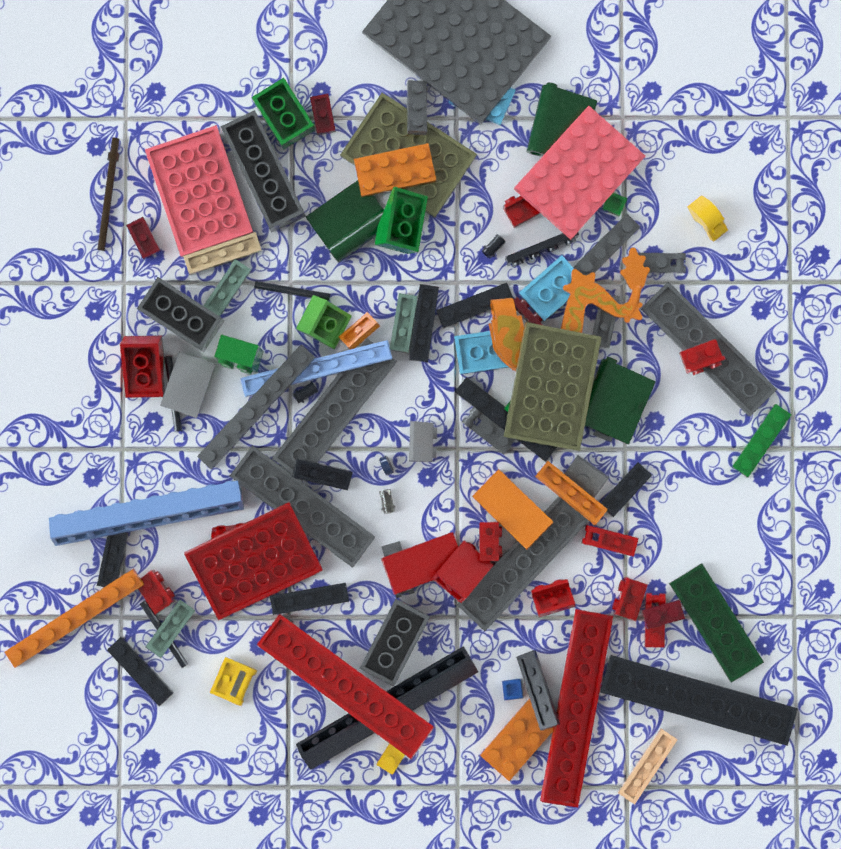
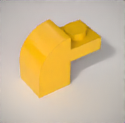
M701 195L687 206L693 219L703 226L709 239L713 242L728 231L723 221L725 218L721 212L704 196Z

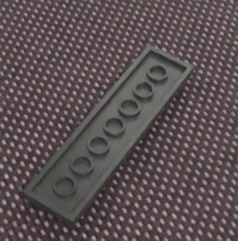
M667 282L641 308L682 351L714 339L717 340L725 360L721 361L722 365L711 369L708 366L703 368L704 373L749 417L777 390L670 282Z
M367 338L360 347L374 343ZM391 359L339 373L272 459L291 474H293L297 458L318 463L397 361Z
M253 445L230 474L231 478L238 481L239 484L273 509L290 502L304 532L352 568L375 539L373 534L299 479L293 478L291 473Z
M559 496L544 511L554 523L528 550L516 541L488 571L462 603L459 602L457 604L484 631L494 623L589 521Z

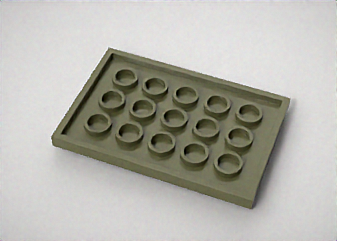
M381 93L340 154V157L355 166L354 159L428 143L436 182L404 189L428 196L425 212L436 218L477 154L429 122H427L426 135L407 134V108Z
M525 322L504 437L580 451L602 337Z

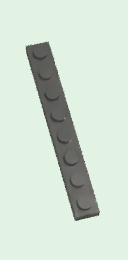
M301 344L197 457L210 469H213L316 357Z

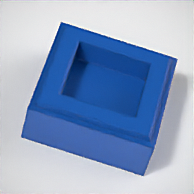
M521 679L502 681L504 701L523 698Z

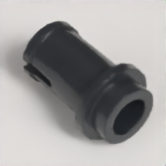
M496 234L487 246H483L482 253L489 259L495 257L498 249L506 243L505 240Z
M310 382L302 389L295 390L293 396L298 404L304 403L305 399L317 393L318 390L313 382Z

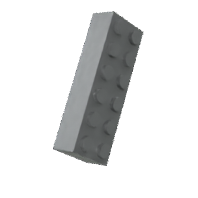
M254 110L220 126L270 231L275 232L306 217L256 111Z

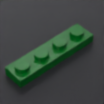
M774 404L732 465V468L748 478L792 414Z

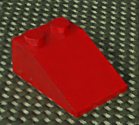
M162 335L124 336L120 343L125 398L163 397L164 350Z

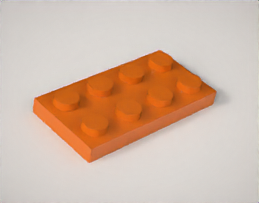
M428 143L354 159L362 197L390 192L393 187L404 189L436 182Z
M529 698L480 756L510 781L553 732V727L540 731Z

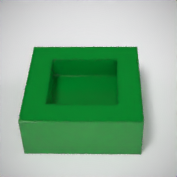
M613 192L605 201L602 210L620 217L627 198Z

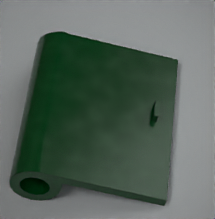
M547 82L546 85H542L526 152L535 156H543L588 106L593 110L596 109L597 100L558 88V85L555 83Z
M357 180L308 214L306 219L334 259L339 263L376 237L377 227L384 208H382L374 195L361 196Z
M611 357L602 359L594 376L585 427L599 431L629 445L656 381L617 364V360Z

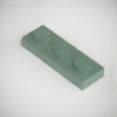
M235 259L204 304V307L221 317L252 270Z
M402 293L398 295L390 350L409 353L418 296Z
M179 600L145 648L159 658H162L195 610L182 600Z

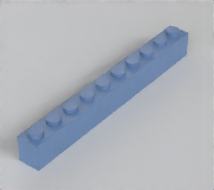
M226 481L223 484H210L202 488H190L187 491L170 492L162 496L154 495L141 500L133 499L130 502L114 503L106 507L98 506L85 511L77 510L70 514H57L49 518L50 539L55 546L243 510L242 490L238 481Z

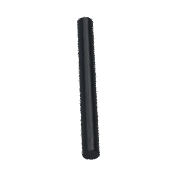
M255 281L254 285L255 289L312 298L315 295L330 301V293Z
M171 355L164 356L168 382L174 368ZM172 410L174 432L182 431L180 413Z
M145 600L140 603V606L156 630H158L162 623ZM173 641L169 649L181 668H184L188 663Z

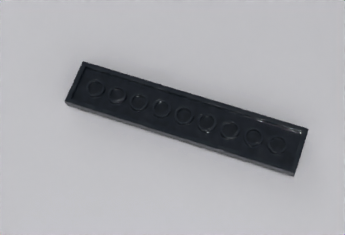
M613 655L609 656L600 693L788 746L798 710L796 707Z

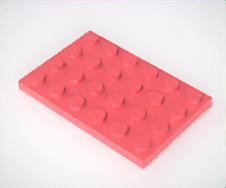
M588 106L514 187V190L571 240L645 158V155L595 110Z
M217 125L145 149L181 257L254 233Z

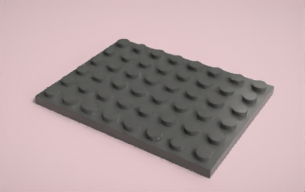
M387 0L362 31L363 35L480 125L551 39L550 34L505 0Z

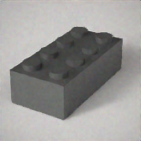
M159 277L156 278L137 307L140 312L202 352H205L224 323L223 318Z
M395 599L359 669L395 686L430 616Z

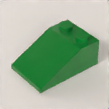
M393 187L377 227L375 245L405 254L419 252L428 196Z

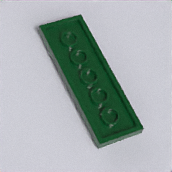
M702 563L669 583L731 683L764 663Z

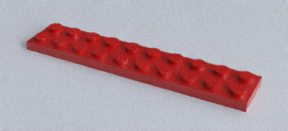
M575 609L556 711L560 725L553 727L540 801L543 803L577 808L579 806L613 616Z
M281 614L277 616L257 643V646L411 760L435 728Z

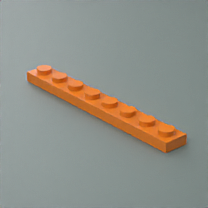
M133 568L4 653L14 668H16L143 586V581Z

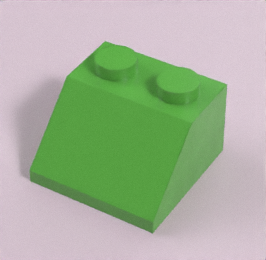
M313 295L296 329L318 342L335 349L340 340L339 336L345 331L352 315L329 301Z

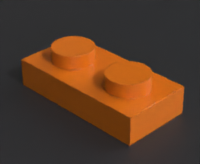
M366 312L343 332L339 338L350 350L355 349L377 330L380 325Z

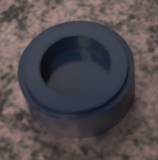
M381 457L379 461L384 473L387 476L394 473L388 457Z

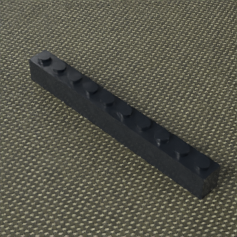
M463 646L386 692L413 711L479 671ZM348 713L296 743L301 758L312 770L375 732Z

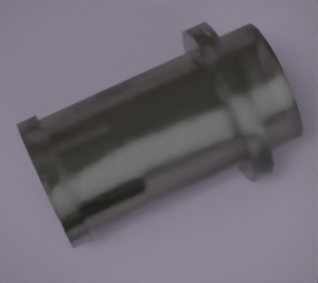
M391 489L379 491L382 503L381 511L384 514L395 512L394 508L396 506L393 505Z

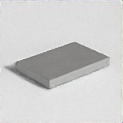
M179 351L160 406L197 418L216 364Z

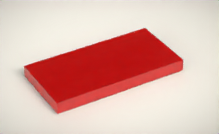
M453 532L381 558L394 595L433 580L432 577L458 548Z

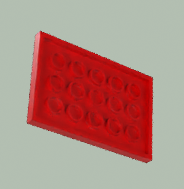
M290 502L184 552L218 621L323 571Z

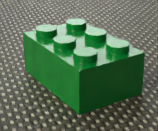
M284 77L251 97L283 150L315 131L314 124Z
M221 334L214 357L223 367L234 369L235 366L240 372L252 375V372H258L264 351L259 345Z

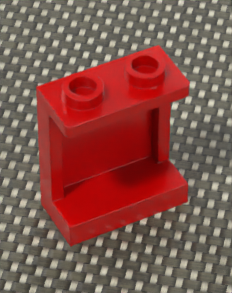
M464 540L432 579L462 603L493 567L491 561H480L479 552L475 546Z

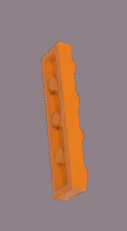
M549 461L544 464L535 476L594 525L599 522L608 510Z

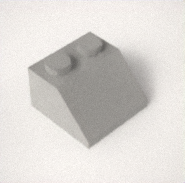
M410 421L409 462H432V458H436L437 447H433V439H437V428L433 427L434 423Z

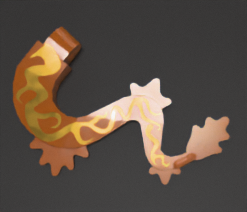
M632 247L629 250V255L622 258V263L626 268L621 270L620 274L632 290L631 296L625 304H618L602 286L595 283L596 275L594 272H591L589 275H583L577 269H573L571 272V283L563 286V290L568 292L570 296L566 303L561 329L582 333L585 308L588 304H594L614 317L624 318L625 323H629L630 319L642 320L643 317L639 308L643 304L639 300L641 290L650 271L649 267L643 266L646 257L638 255L636 248ZM513 298L494 299L490 301L493 320L488 324L493 349L503 363L516 371L524 331L522 316H517Z

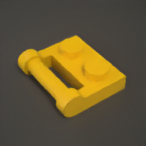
M225 657L210 693L242 706L244 695L257 670ZM240 671L246 672L236 696L230 695Z

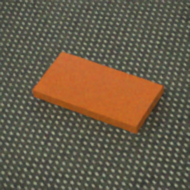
M499 469L472 496L526 550L554 523Z

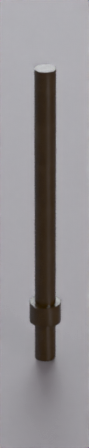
M112 137L111 150L108 152L107 158L109 165L97 248L99 251H105L116 163L119 162L120 155L118 153L120 139Z

